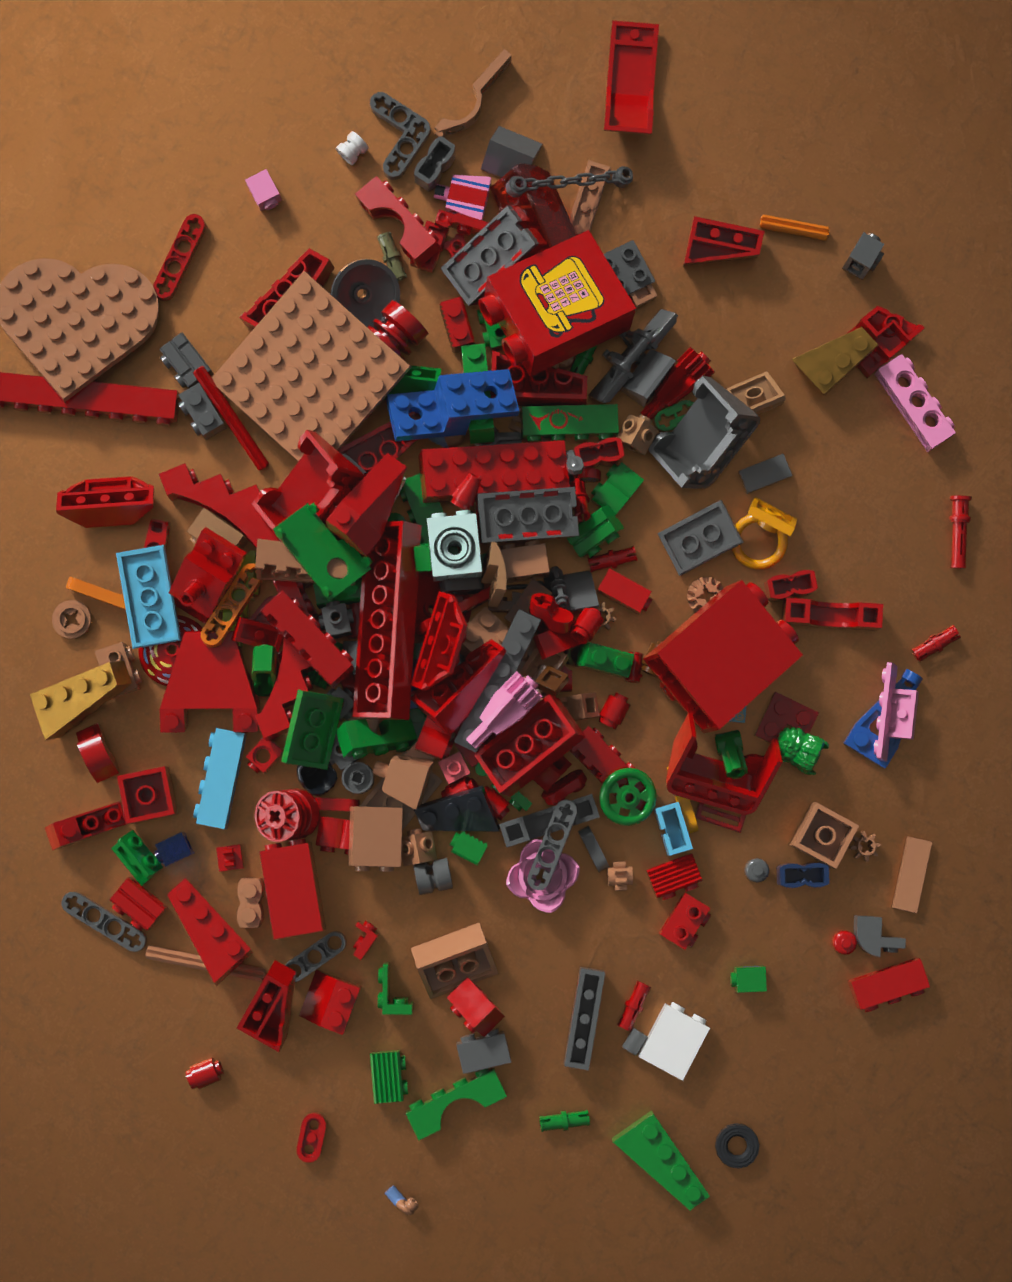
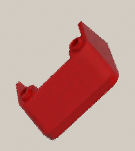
M688 713L673 742L666 777L667 790L673 795L738 814H752L757 810L782 764L778 739H772L764 756L757 754L744 756L748 773L743 775L742 778L733 779L727 777L723 761L696 753L698 743L696 740L694 718L692 713Z

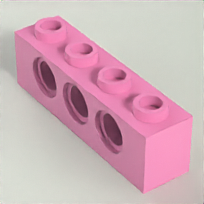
M901 354L879 368L875 376L926 451L929 452L956 433L954 431L955 425L948 416L945 417L940 410L942 407L939 401L928 393V386L924 379L918 378L913 371L915 367L911 360ZM898 378H906L909 382V387L900 386ZM912 397L920 398L922 407H915L911 401ZM930 416L934 418L936 422L935 427H929L925 423V417Z

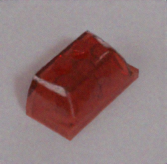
M525 163L517 164L490 187L500 212L506 206H520L530 220L527 223L528 226L536 228L545 239L547 244L537 253L576 236L557 189H551L548 186L539 187L535 191H525L518 198L511 197L507 193L506 184L513 176H521L524 179L535 178L537 180H545L550 177V173L541 167ZM526 182L527 187H532L531 184L533 182Z

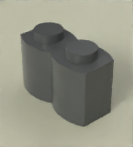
M442 136L435 139L429 147L428 155L422 158L415 168V183L428 192L436 188V185L441 180L442 173L448 170L455 160V145Z

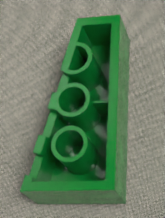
M652 1110L611 1138L615 1145L687 1209L692 1210L710 1197Z

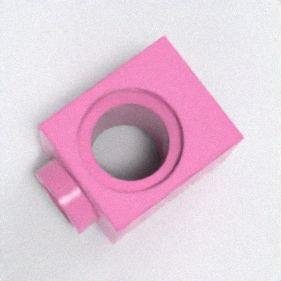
M267 169L245 180L260 211L273 209L281 201L280 194Z

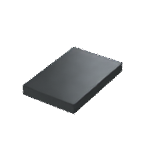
M722 500L658 533L679 576L744 543Z

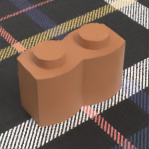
M241 878L239 881L237 893L240 905L237 910V921L240 928H258L263 923L264 909L261 901L264 897L265 887L262 878Z

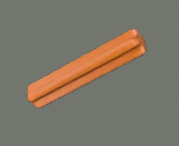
M762 215L760 219V228L819 240H827L830 233V228L827 226L769 215Z

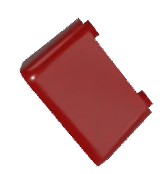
M306 430L300 437L297 445L304 455L278 489L271 487L262 489L252 505L273 530V528L307 503L311 505L314 502L320 509L316 514L327 527L326 519L349 492L365 477L364 474L318 433Z

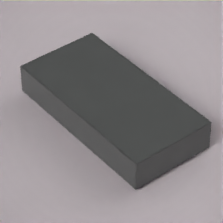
M784 454L738 472L747 494L792 477Z

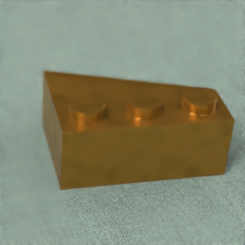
M860 327L792 360L826 395L875 350L878 344Z

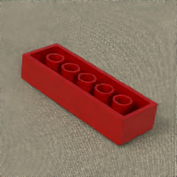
M565 440L422 449L418 456L423 503L451 501L453 492L468 476L469 472L482 479L477 494L570 487L566 467Z

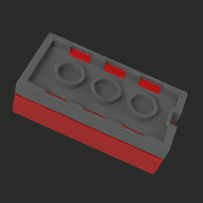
M506 206L441 267V270L468 306L479 305V299L483 298L485 294L487 276L535 255L547 244L536 228L528 226L527 223L530 220L520 206Z
M575 487L482 493L476 496L475 506L479 544L579 536L577 516H572V508L576 507Z

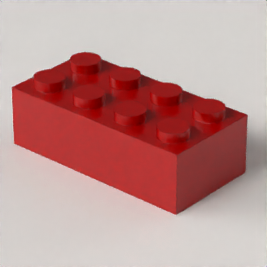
M549 694L531 708L520 721L496 736L475 753L474 756L499 793L511 797L586 736L561 700Z

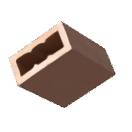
M350 807L348 865L355 866V871H370V866H379V871L394 872V867H401L403 808Z

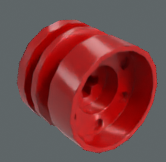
M391 300L381 311L387 322L383 323L375 318L372 323L377 330L371 326H368V328L405 360L400 351L408 356L412 353L406 342L409 341L418 346L429 333L407 309L396 301Z
M298 788L268 792L260 798L254 814L255 823L260 834L274 842L306 838L314 832L320 816L318 804L314 797L306 790Z

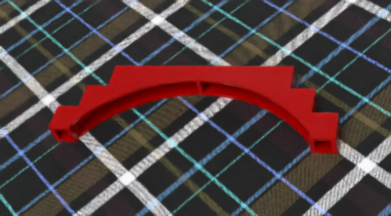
M186 463L159 473L165 492L171 501L179 499L196 504L215 513L239 530L256 549L257 539L281 542L252 505L260 492L257 484L231 494L234 490L229 479L224 480L223 476L219 474L199 482L194 469L189 470ZM275 581L278 593L283 590L290 599L294 597L303 606L302 611L307 617L311 612H314L309 598L304 599L301 591L305 590L302 582ZM285 638L282 660L275 685L262 712L255 715L263 738L266 741L288 733L292 712L290 709L286 710L285 708L295 704L298 689L304 691L314 689L309 676L304 677L303 675L315 669Z

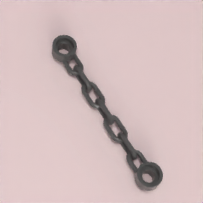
M622 166L617 170L606 171L601 175L581 173L575 177L568 178L562 175L550 176L545 180H537L535 178L524 179L521 176H513L506 184V191L511 197L518 198L525 191H535L539 187L548 186L551 189L564 188L569 184L589 186L594 185L595 182L602 181L609 184L614 183L617 187L625 188L632 182L633 172L629 167ZM590 176L588 179L589 182L581 183L582 177ZM562 179L560 185H552L554 183L553 180ZM526 182H533L531 184L532 187H527Z

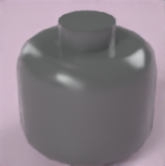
M751 859L745 865V876L752 882H762L769 875V866L762 859Z

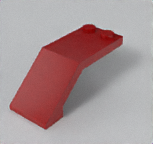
M612 20L604 131L652 135L659 24Z

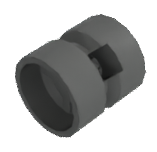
M354 762L345 767L342 772V782L348 791L355 794H363L373 787L375 775L370 766L362 762Z
M447 858L434 860L432 865L428 862L414 864L419 895L433 893L435 888L439 891L453 889Z

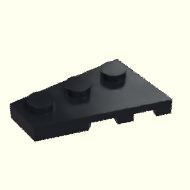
M483 785L422 803L417 809H414L423 831L499 832L500 830L499 823Z

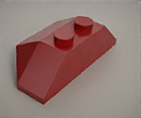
M133 476L86 479L70 486L65 491L57 492L56 513L84 528L134 525L154 507V486Z
M440 591L438 593L411 686L426 691L453 674L455 667L459 663V654L462 644L467 637L468 625L454 595Z

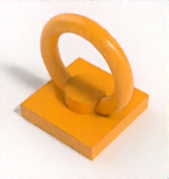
M754 497L747 513L749 515L740 519L735 526L741 536V533L748 525L757 523L763 529L777 533L778 547L772 556L764 560H755L748 557L742 551L740 545L733 548L732 552L743 565L752 569H766L777 564L785 555L788 546L787 535H792L796 527L797 518Z

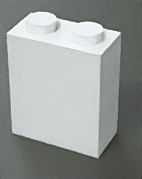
M674 1002L671 1005L665 1003L638 1056L683 1081L710 1027L705 1025L706 1019L696 1014L690 1017L683 1013L685 1008Z

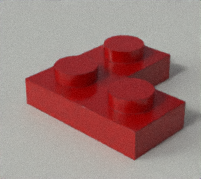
M774 692L754 736L771 743L773 738L777 739L780 732L784 730L786 725L800 728L805 734L810 733L819 712Z

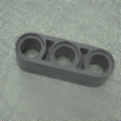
M333 931L285 964L287 967H290L291 964H297L301 967V975L295 978V982L300 981L342 952L347 945L346 936L342 932ZM331 936H338L341 939L342 945L339 949L330 947L329 939ZM311 950H318L321 953L322 959L319 963L310 961L309 953Z

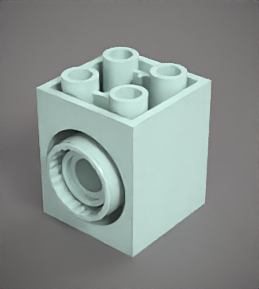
M470 510L457 511L454 516H446V513L431 514L432 518H427L433 582L454 578L481 577L482 567L476 513L471 514ZM451 546H458L462 551L458 555H452L448 552V549Z

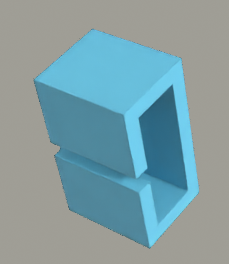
M679 802L655 808L654 813L659 830L665 829V834L661 836L667 856L693 849Z

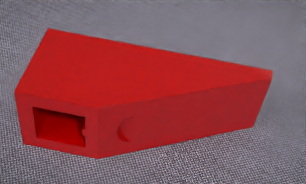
M119 801L54 822L45 827V831L53 851L127 824Z

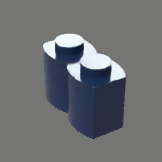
M785 863L776 867L777 884L783 887L797 888L803 885L823 887L830 884L829 866L826 864L807 863L799 865Z

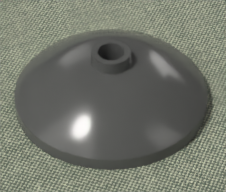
M360 259L349 263L341 269L332 284L331 295L365 326L377 329L372 321L376 318L383 323L387 322L381 311L391 300L397 303L400 302V286L395 274L385 264L372 259ZM363 289V295L358 297V291Z

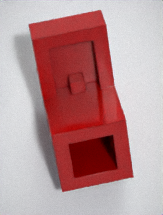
M98 723L76 732L79 742L77 743L78 749L96 783L119 774L115 758L106 745L102 728Z

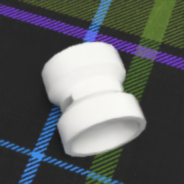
M353 131L347 136V141L340 143L336 147L339 155L350 165L357 161L360 153H365L369 149L366 142Z

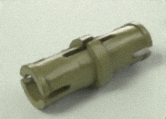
M391 232L380 234L377 236V240L384 255L382 257L383 261L387 263V266L395 274L397 280L401 281L407 277L400 259L402 257L401 253L397 251Z

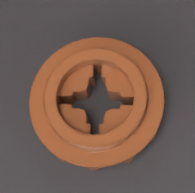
M701 577L695 580L687 593L690 607L695 612L702 608L707 602L705 599H697V597L703 594L704 586L708 593L712 592L717 595L723 589L721 582L712 577Z
M75 600L62 602L56 607L52 615V624L56 632L69 639L78 638L88 631L91 623L90 611L83 603ZM64 613L71 616L77 613L75 619L80 625L70 624V626H67L68 619Z

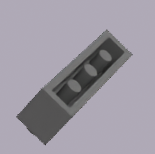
M580 967L564 1058V1066L589 1071L605 971L586 967Z

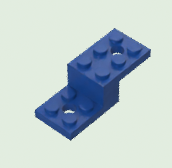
M509 369L439 375L434 390L387 394L386 397L395 442L466 435L471 420L518 416L520 411ZM492 391L496 397L488 398L484 392ZM416 412L421 418L418 420L412 419L409 413Z

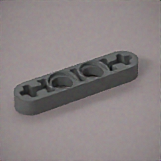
M567 799L559 802L551 817L528 875V884L534 890H543L551 882L578 815V807L572 800ZM567 804L571 805L570 810L573 811V814L567 815L564 821L569 822L568 827L563 823L555 822L556 817L561 820L563 811L560 808L561 806L566 807ZM556 826L561 827L564 830L563 839L554 840L551 836L552 828ZM545 849H551L555 853V860L552 863L543 861L542 852ZM539 863L543 867L551 868L550 872L545 870L542 878L546 880L545 883L541 882L539 885H536L533 875H538L541 867H537V864Z
M69 892L63 897L62 907L67 913L127 950L137 952L146 946L147 937L143 931L138 930L132 924L83 894ZM76 896L78 898L77 903L81 906H85L86 902L89 904L83 910L82 916L79 915V912L82 911L80 908H69V898L72 899ZM92 908L100 911L101 917L97 922H91L88 919V911ZM112 921H117L121 925V931L117 935L111 934L108 930V926ZM127 927L130 929L127 934L133 937L137 934L140 936L139 941L141 945L132 947V941L127 937H124L123 941L120 940L125 934Z

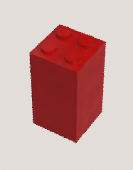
M305 839L289 841V846L282 847L281 843L264 845L265 850L259 851L274 939L325 930L326 924L312 843H306Z

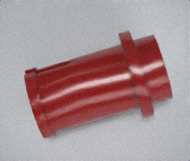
M635 652L629 678L625 679L626 682L640 683V679L643 677L640 674L642 653Z

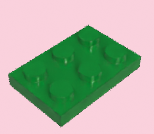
M298 689L282 762L328 769L344 698Z

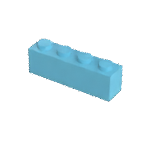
M216 728L215 733L211 732L208 745L212 747L211 754L206 756L203 768L207 773L205 780H201L198 794L202 795L200 804H196L193 818H197L196 824L221 829L228 828L247 734Z

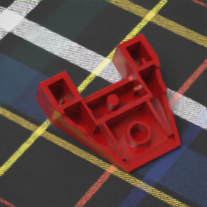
M201 631L184 632L159 709L160 733H185L188 727V709H233V732H258L259 725L255 715L260 714V700L254 692L252 679L246 668L240 646L237 641L231 640L234 631H230L224 641L214 648L204 644L201 638ZM216 631L207 633L208 641L212 638L215 640L218 638Z

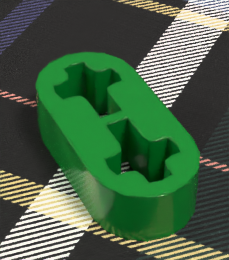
M683 400L661 410L655 416V428L663 433L673 431L685 416V414L677 416L678 413L682 412V406H686L688 409L691 408L694 402ZM661 416H664L666 419L674 417L669 422V427L659 424Z

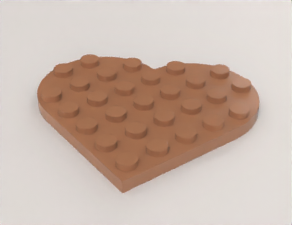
M35 259L14 268L0 284L1 327L64 402L141 346L151 336L158 322L159 302L153 285L142 273L125 265H99L81 274L73 266L60 260Z

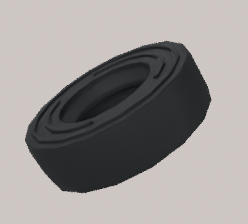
M734 1123L727 1125L716 1137L715 1148L717 1155L729 1167L738 1169L747 1167L754 1162L759 1153L760 1145L757 1135L744 1124ZM739 1136L745 1139L747 1147L743 1154L733 1155L730 1153L728 1142L731 1138Z

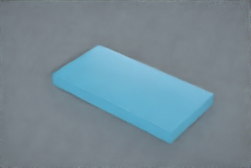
M165 545L116 553L132 648L181 641L174 596L169 594L172 582Z

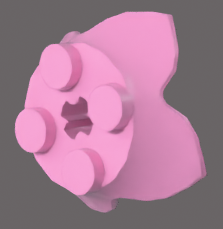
M534 839L523 848L520 861L510 869L506 885L514 895L529 899L538 910L552 913L562 905L566 890L573 886L578 878L580 867L571 856L561 854L550 884L543 890H534L528 884V875L542 840ZM545 849L542 852L543 861L552 863L555 860V853L551 849ZM539 863L537 864V867L550 872L551 868L543 867ZM533 875V878L536 880L535 884L539 885L541 879L537 880L536 875Z

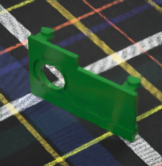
M314 502L311 505L307 503L273 528V531L320 588L322 594L330 601L371 570L370 565L373 561L369 556L362 557L355 548L344 540L338 541L316 514L320 510ZM340 559L346 564L347 574L344 578L336 579L329 575L327 565L330 560Z

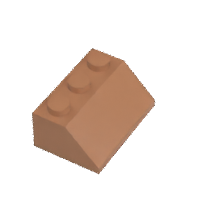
M480 923L411 948L417 970L430 999L454 991L467 977L475 983L498 974Z

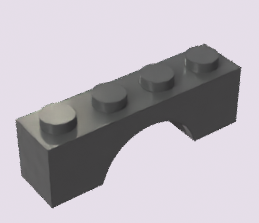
M592 794L572 800L578 807V815L574 825L600 817ZM571 805L561 806L560 810L563 811V816L561 820L556 817L555 822L563 823L567 827L569 826V822L564 821L567 815L573 814V811L570 810ZM556 806L499 824L506 847L545 835ZM556 826L552 828L551 833L562 830V828Z

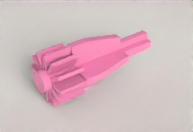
M516 671L493 695L480 716L483 722L466 740L477 749L493 732L499 735L520 721L543 697L536 690L539 685L530 676L524 678Z

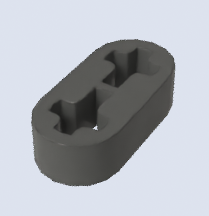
M481 577L454 578L440 581L439 588L440 592L447 594L467 595L476 594L484 590V584L481 583Z
M587 826L579 830L578 833L598 872L609 868V864L590 827Z

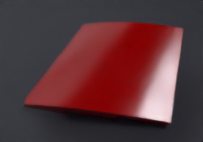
M876 306L849 331L852 332L862 327L878 344V347L859 363L857 368L868 379L925 329L924 326L921 324L915 325L904 320L903 316L892 314L887 309Z

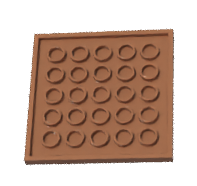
M303 271L215 373L212 379L217 388L299 461L304 454L298 449L297 445L300 437L306 430L318 433L339 451L384 400L387 394L391 392L411 369V366L309 274Z

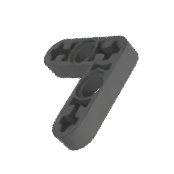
M377 92L370 99L372 112L403 132L383 163L385 176L388 179L397 180L404 175L429 138L430 124L425 118L388 94ZM385 100V106L391 109L389 116H387L388 110L381 106L377 109L376 101L381 102ZM398 111H403L407 115L406 120L402 123L396 122L393 118L394 114ZM424 125L425 133L420 132L415 141L413 139L416 134L415 126L420 127ZM405 143H409L414 149L411 154L405 155L400 151V147ZM395 154H397L398 157L402 159L398 163L399 171L397 172L394 170L392 173H390L389 165L394 166L395 163L398 161L397 156H395Z

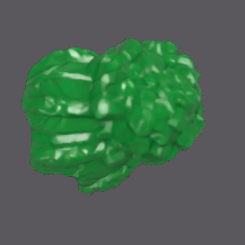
M784 728L777 738L782 761L791 763V765L796 766L804 774L816 775L813 767L818 762L821 750L829 748L828 742L819 736H813L809 733L805 734L800 728Z

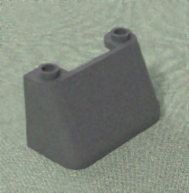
M702 376L695 382L693 394L698 399L673 432L658 433L648 449L681 488L705 489L712 485L761 421L760 417L751 408L714 379Z

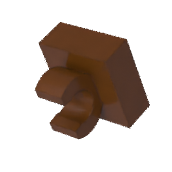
M547 665L535 682L539 685L537 689L543 691V695L547 696L550 694L556 697L568 683L569 677L568 674Z

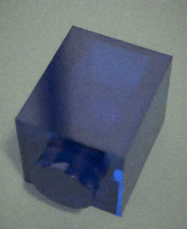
M180 832L155 844L157 848L154 851L155 856L160 864L164 863L165 867L195 854L185 832Z

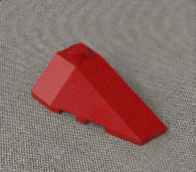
M387 453L326 519L328 529L367 557L382 539L407 466Z
M490 639L466 656V661L455 667L453 674L426 691L419 689L411 697L412 702L438 727L450 735L468 717L505 655L506 649Z

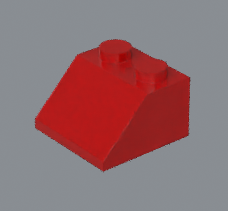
M316 970L299 1016L320 1027L343 1035L362 986Z

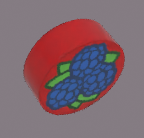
M584 468L581 474H577V478L587 483L601 481V471L595 468Z

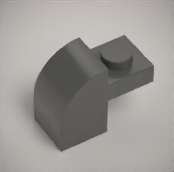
M854 915L853 934L857 939V945L864 952L880 957L881 947H884L883 952L898 953V948H905V938L881 936L882 917Z

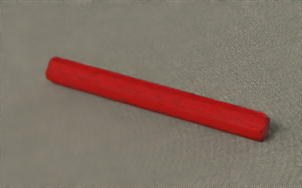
M201 366L193 372L194 376L259 471L266 468L269 462L219 388L216 387L205 367Z

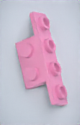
M887 662V667L882 672V682L885 684L884 692H881L879 704L882 707L881 716L877 718L879 738L874 743V754L881 761H887L890 738L914 740L919 695L917 690L895 689L898 667Z

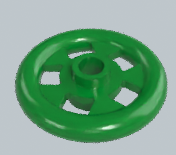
M623 768L613 772L606 778L600 790V805L604 814L612 822L619 825L632 826L643 822L650 816L656 805L657 792L652 779L639 769ZM627 778L629 784L619 788L617 781ZM639 781L646 788L641 793L635 787ZM610 793H617V803L610 804ZM628 793H632V800L627 802L625 796ZM640 799L646 801V804L640 811L636 809V806L639 804ZM621 807L630 809L628 816L619 814Z

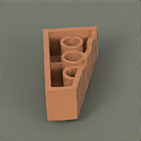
M257 539L255 566L257 580L315 583L283 542ZM332 559L328 562L327 571L333 578L341 579L347 574V566L340 559Z

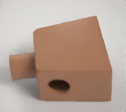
M396 754L391 759L390 764L377 760L373 774L385 778L382 787L384 793L413 809H417L422 803L435 761Z

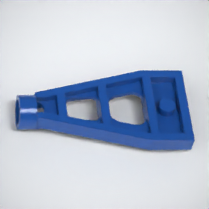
M906 669L901 679L896 683L895 689L916 690L923 678L913 671ZM905 681L911 684L912 686L907 687L905 685ZM878 700L854 724L843 744L886 769L897 751L901 739L890 738L887 761H881L876 758L874 743L878 740L879 736L870 731V724L878 716H881L882 707H880Z

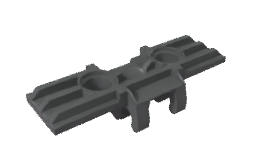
M660 309L643 330L638 328L633 332L628 330L620 334L619 336L627 348L622 354L614 351L610 352L607 349L603 352L602 356L612 367L588 396L603 403L610 402L627 380L634 376L630 372L631 365L640 357L641 353H644L646 350L657 349L659 342L676 324L678 315L674 312Z

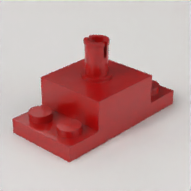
M205 527L201 531L193 550L184 558L170 588L169 594L174 596L175 605L206 624L233 583L247 552Z

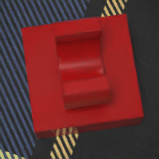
M241 844L216 848L219 872L244 868Z

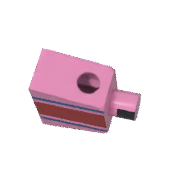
M453 175L450 187L440 184L436 185L434 198L447 201L445 207L447 212L453 214L460 213L483 220L491 187V177Z

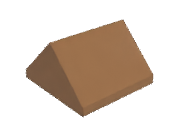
M767 371L726 388V390L751 408L757 415L781 406L786 400L784 393Z

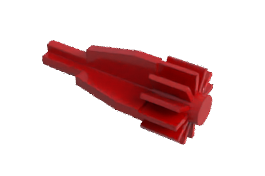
M690 347L677 360L678 363L670 370L655 391L657 396L640 412L642 415L652 420L666 405L670 407L691 393L695 382L702 376L711 377L715 373L708 365L711 360L702 351L697 354Z

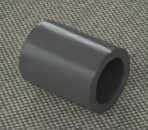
M633 1028L622 1047L636 1056L648 1037Z

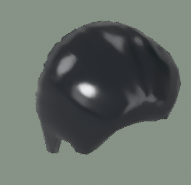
M330 762L327 770L297 766L298 781L312 795H324L334 787L338 779L337 772Z

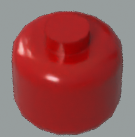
M840 930L832 938V947L837 953L849 955L856 949L857 939L852 932Z

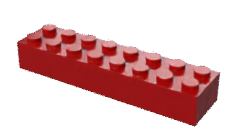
M406 521L387 522L382 539L368 555L373 563L370 565L372 569L362 576L353 717L371 720H409L419 574L415 567L414 547L421 543L422 525Z

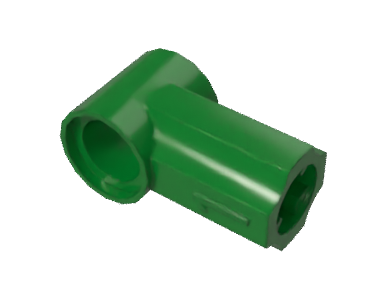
M734 730L715 734L717 751L719 756H722L727 777L733 779L742 778L743 775L748 773V769L743 755L740 731Z

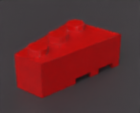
M694 216L683 266L758 257L765 231Z
M274 960L236 1029L280 1052L288 1036L296 971Z

